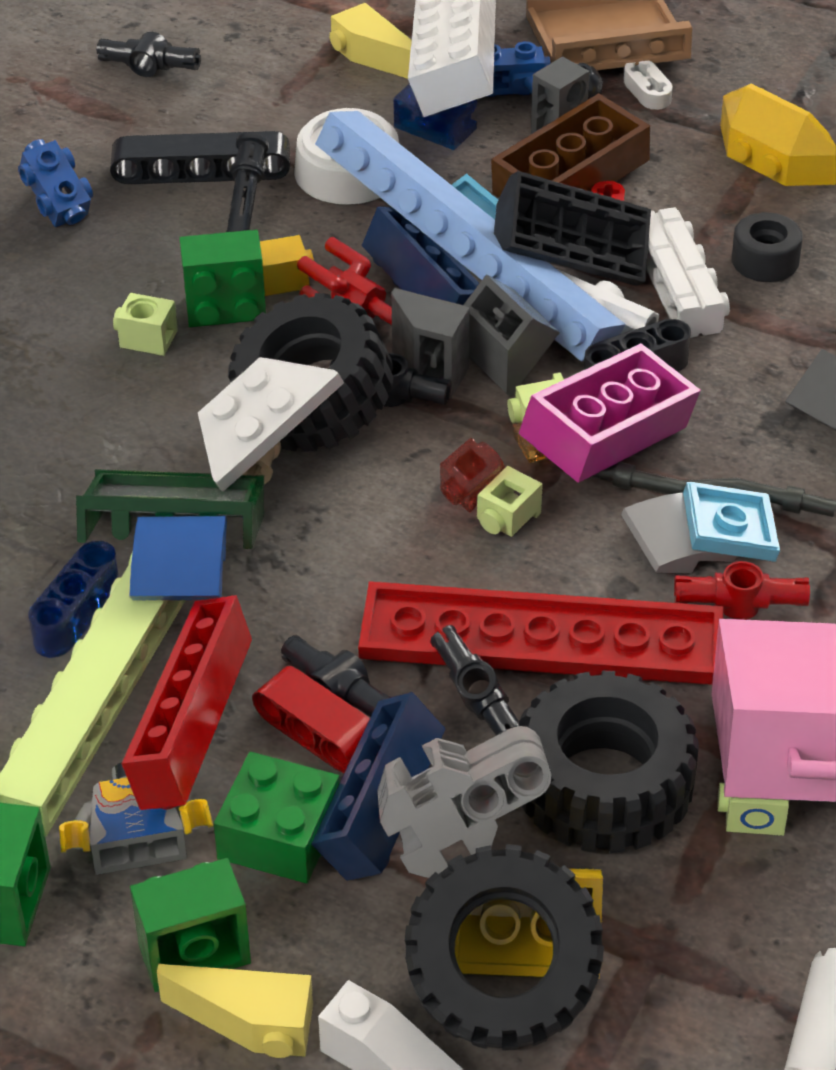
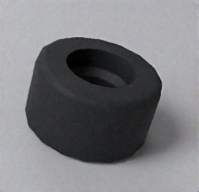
M767 212L750 214L741 219L734 228L731 262L735 269L746 278L759 282L784 280L793 275L799 267L803 233L798 224L786 216Z

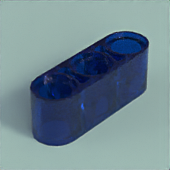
M91 541L81 546L31 606L28 618L33 646L41 656L54 658L66 654L91 625L95 611L98 608H103L110 597L113 582L119 577L116 551L111 544L105 541Z

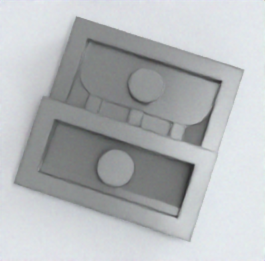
M683 493L659 496L624 508L621 514L656 573L692 574L698 561L734 562L737 556L692 549Z

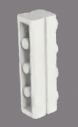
M676 207L660 209L658 213L651 211L646 270L669 319H678L687 323L691 329L690 338L698 337L699 333H702L703 336L720 333L724 327V317L728 316L730 312L728 296L725 292L719 293L715 270L713 268L707 269L703 246L695 244L691 222L684 221Z

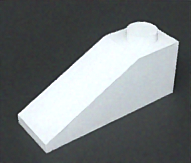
M350 980L344 984L318 1016L320 1051L352 1070H464L392 1004Z

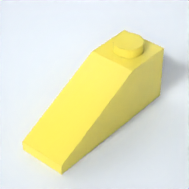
M366 3L331 16L330 41L335 50L341 52L352 62L408 79L412 41L409 37Z
M158 964L157 978L161 1002L254 1053H265L275 1058H285L290 1055L306 1056L313 1008L311 975Z

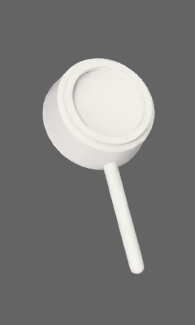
M356 108L330 110L311 119L302 128L297 138L294 176L300 188L316 199L334 204H360L379 199L380 197L316 146L315 143L329 112L359 111L399 143L398 134L394 127L378 114Z

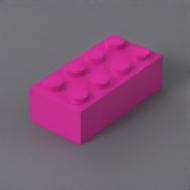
M639 344L531 395L519 434L579 483L686 428L701 390L643 344Z

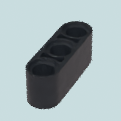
M666 319L594 343L585 350L584 370L632 347L643 344L679 372L688 365L691 329L684 321Z

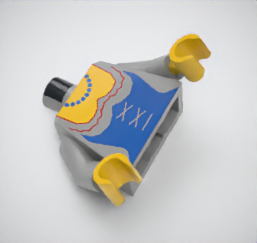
M118 763L112 768V780L98 782L93 786L92 800L84 803L75 820L64 822L59 826L61 853H66L71 848L83 849V852H89L91 845L95 875L187 859L183 827L186 835L191 834L193 829H197L200 826L213 827L208 802L205 799L191 801L188 799L186 805L177 806L173 809L140 810L121 763Z

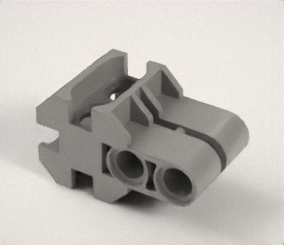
M517 726L466 751L464 745L435 738L422 745L433 767L411 777L401 757L385 765L377 790L380 823L388 837L400 832L404 851L400 858L408 872L430 878L435 871L439 874L448 867V863L441 850L460 840H463L471 855L476 853L475 848L492 846L498 828L495 819L541 796L547 791L551 783V772L540 737L534 730L528 727Z

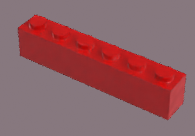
M237 595L194 601L121 764L140 810L157 808L168 810L186 805L252 642V637Z

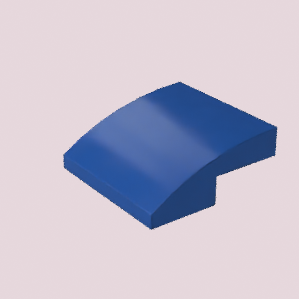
M226 516L138 517L134 535L129 597L132 601L205 600L222 597L223 561L226 559Z

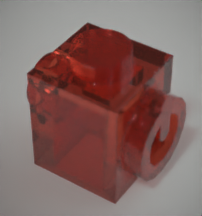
M469 438L440 463V490L450 503L455 506L460 503L470 513L477 507L478 494L505 468V465L497 452L487 443L480 442L477 444L472 438Z

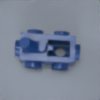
M523 41L517 43L515 48L501 49L500 46L494 44L493 94L486 97L504 94H532L533 74L551 64L550 57L543 55L542 46L536 47L532 42Z
M38 139L29 143L25 147V152H22L18 172L24 185L27 187L31 186L35 193L36 203L41 214L44 217L48 216L54 227L65 223L73 225L83 220L88 215L93 191L88 180L85 177L78 179L74 172L75 161L71 151L67 147L61 149L56 140L45 143L43 139ZM63 187L67 194L61 192Z

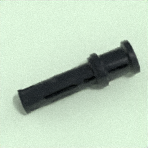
M248 132L242 133L236 138L237 160L231 167V174L235 179L226 232L250 229L257 183L263 179L265 169L262 166L263 157L269 149V141L262 135ZM242 197H244L245 200L242 215H240L239 213Z

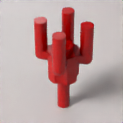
M330 237L327 240L325 250L350 265L349 269L342 271L338 267L332 266L327 270L307 256L300 258L297 263V269L331 290L332 299L335 295L350 299L351 303L359 304L364 308L369 317L374 318L378 316L392 326V307L384 302L386 300L385 289L366 277L371 268V262L368 258L335 237ZM305 285L301 288L299 295L305 294L310 298L314 297L315 293L320 292L309 285Z

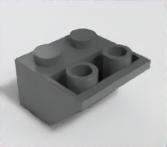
M486 274L463 305L470 307L469 358L507 395L512 396L516 386L522 383L560 332L513 288Z
M394 288L391 292L392 353L402 355L407 360L408 367L417 369L419 374L451 379L452 389L449 398H452L469 369L470 307Z

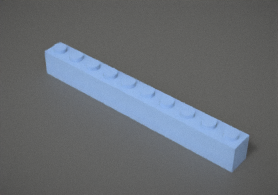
M359 111L329 112L315 143L316 146L478 278L483 280L487 274L513 288L560 332L555 340L580 361H584L585 350L590 345L621 334L626 324L550 263L503 250L494 235L495 220L362 113Z

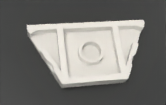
M259 357L198 412L212 477L219 489L224 492L343 385L344 382L339 373L331 369Z

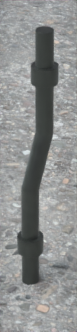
M618 462L617 465H612L591 476L611 481L614 487L630 490L633 486L668 495L683 493L687 482H695L769 494L770 503L782 505V510L797 514L803 510L834 517L836 512V500L805 494V489L789 485L787 489L740 478L678 480L636 470L635 465Z

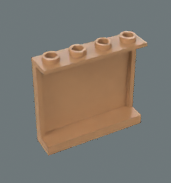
M526 0V18L540 46H542L545 56L550 57V63L563 56L576 64L585 63L593 66L596 70L625 67L626 63L636 62V66L639 65L640 61L649 60L652 63L691 59L692 26L689 21L676 22L664 0Z

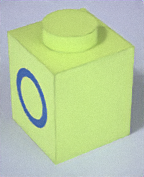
M719 783L718 812H726V832L784 836L789 800L724 797L725 783Z

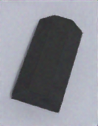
M517 171L510 175L496 204L494 235L505 251L638 286L645 283L651 209Z

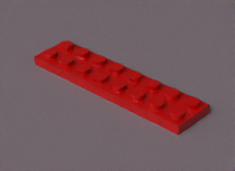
M369 581L358 655L359 659L446 665L437 650L430 644V639L435 633L439 632L445 642H449L442 628L453 625L471 653L479 655L493 669L573 675L589 672L590 676L601 675L602 671H615V676L626 678L628 674L641 677L642 680L713 685L719 619H723V606Z

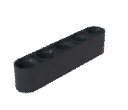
M277 131L249 132L262 135L269 141V149L263 157L262 166L265 169V174L262 180H276L286 176L290 170V142L286 135ZM248 132L122 136L112 144L110 173L121 184L235 181L231 174V167L237 160L236 138L238 135Z

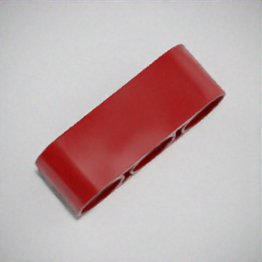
M292 666L283 668L252 694L253 705L265 721L334 769L345 773L370 718Z

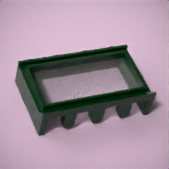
M95 469V477L84 495H76L77 542H87L103 512H111L112 534L118 540L126 539L131 532V513L155 514V517H175V514L243 517V549H252L264 518V475H241L222 492L214 482L211 473Z

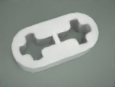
M649 60L640 61L639 65L636 66V62L626 63L624 68V84L643 106L658 110L664 109L671 104L673 86L654 63Z

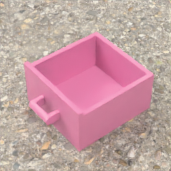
M719 619L712 701L725 783L724 797L836 802V624Z

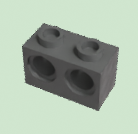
M562 56L533 74L531 134L588 100L589 71Z

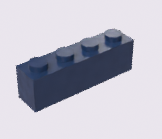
M377 207L362 243V247L371 255L374 263L382 267L393 279V283L404 291L464 305L480 283L458 260L393 207Z
M413 692L378 701L311 843L346 881L381 874L390 861V854L400 832H397L388 837L380 823L377 790L385 765L401 757L411 777L427 770L431 762L424 752L422 745L435 738L441 739L444 734L445 727Z

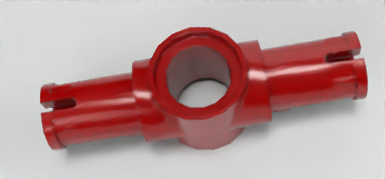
M739 561L728 565L724 573H715L714 577L675 575L674 603H713L714 606H723V613L726 616L737 620H747L754 617L759 609H768L769 604L809 606V578H770L769 574L762 573V570L757 565Z

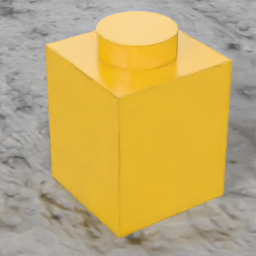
M300 235L260 241L265 296L301 290L303 286L309 285V276L297 269V263L303 256H307L313 261L314 258L311 249L305 250Z

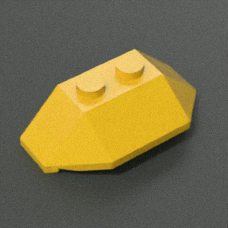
M748 84L723 96L720 126L727 157L784 186L836 185V145L828 131L810 112L753 84Z

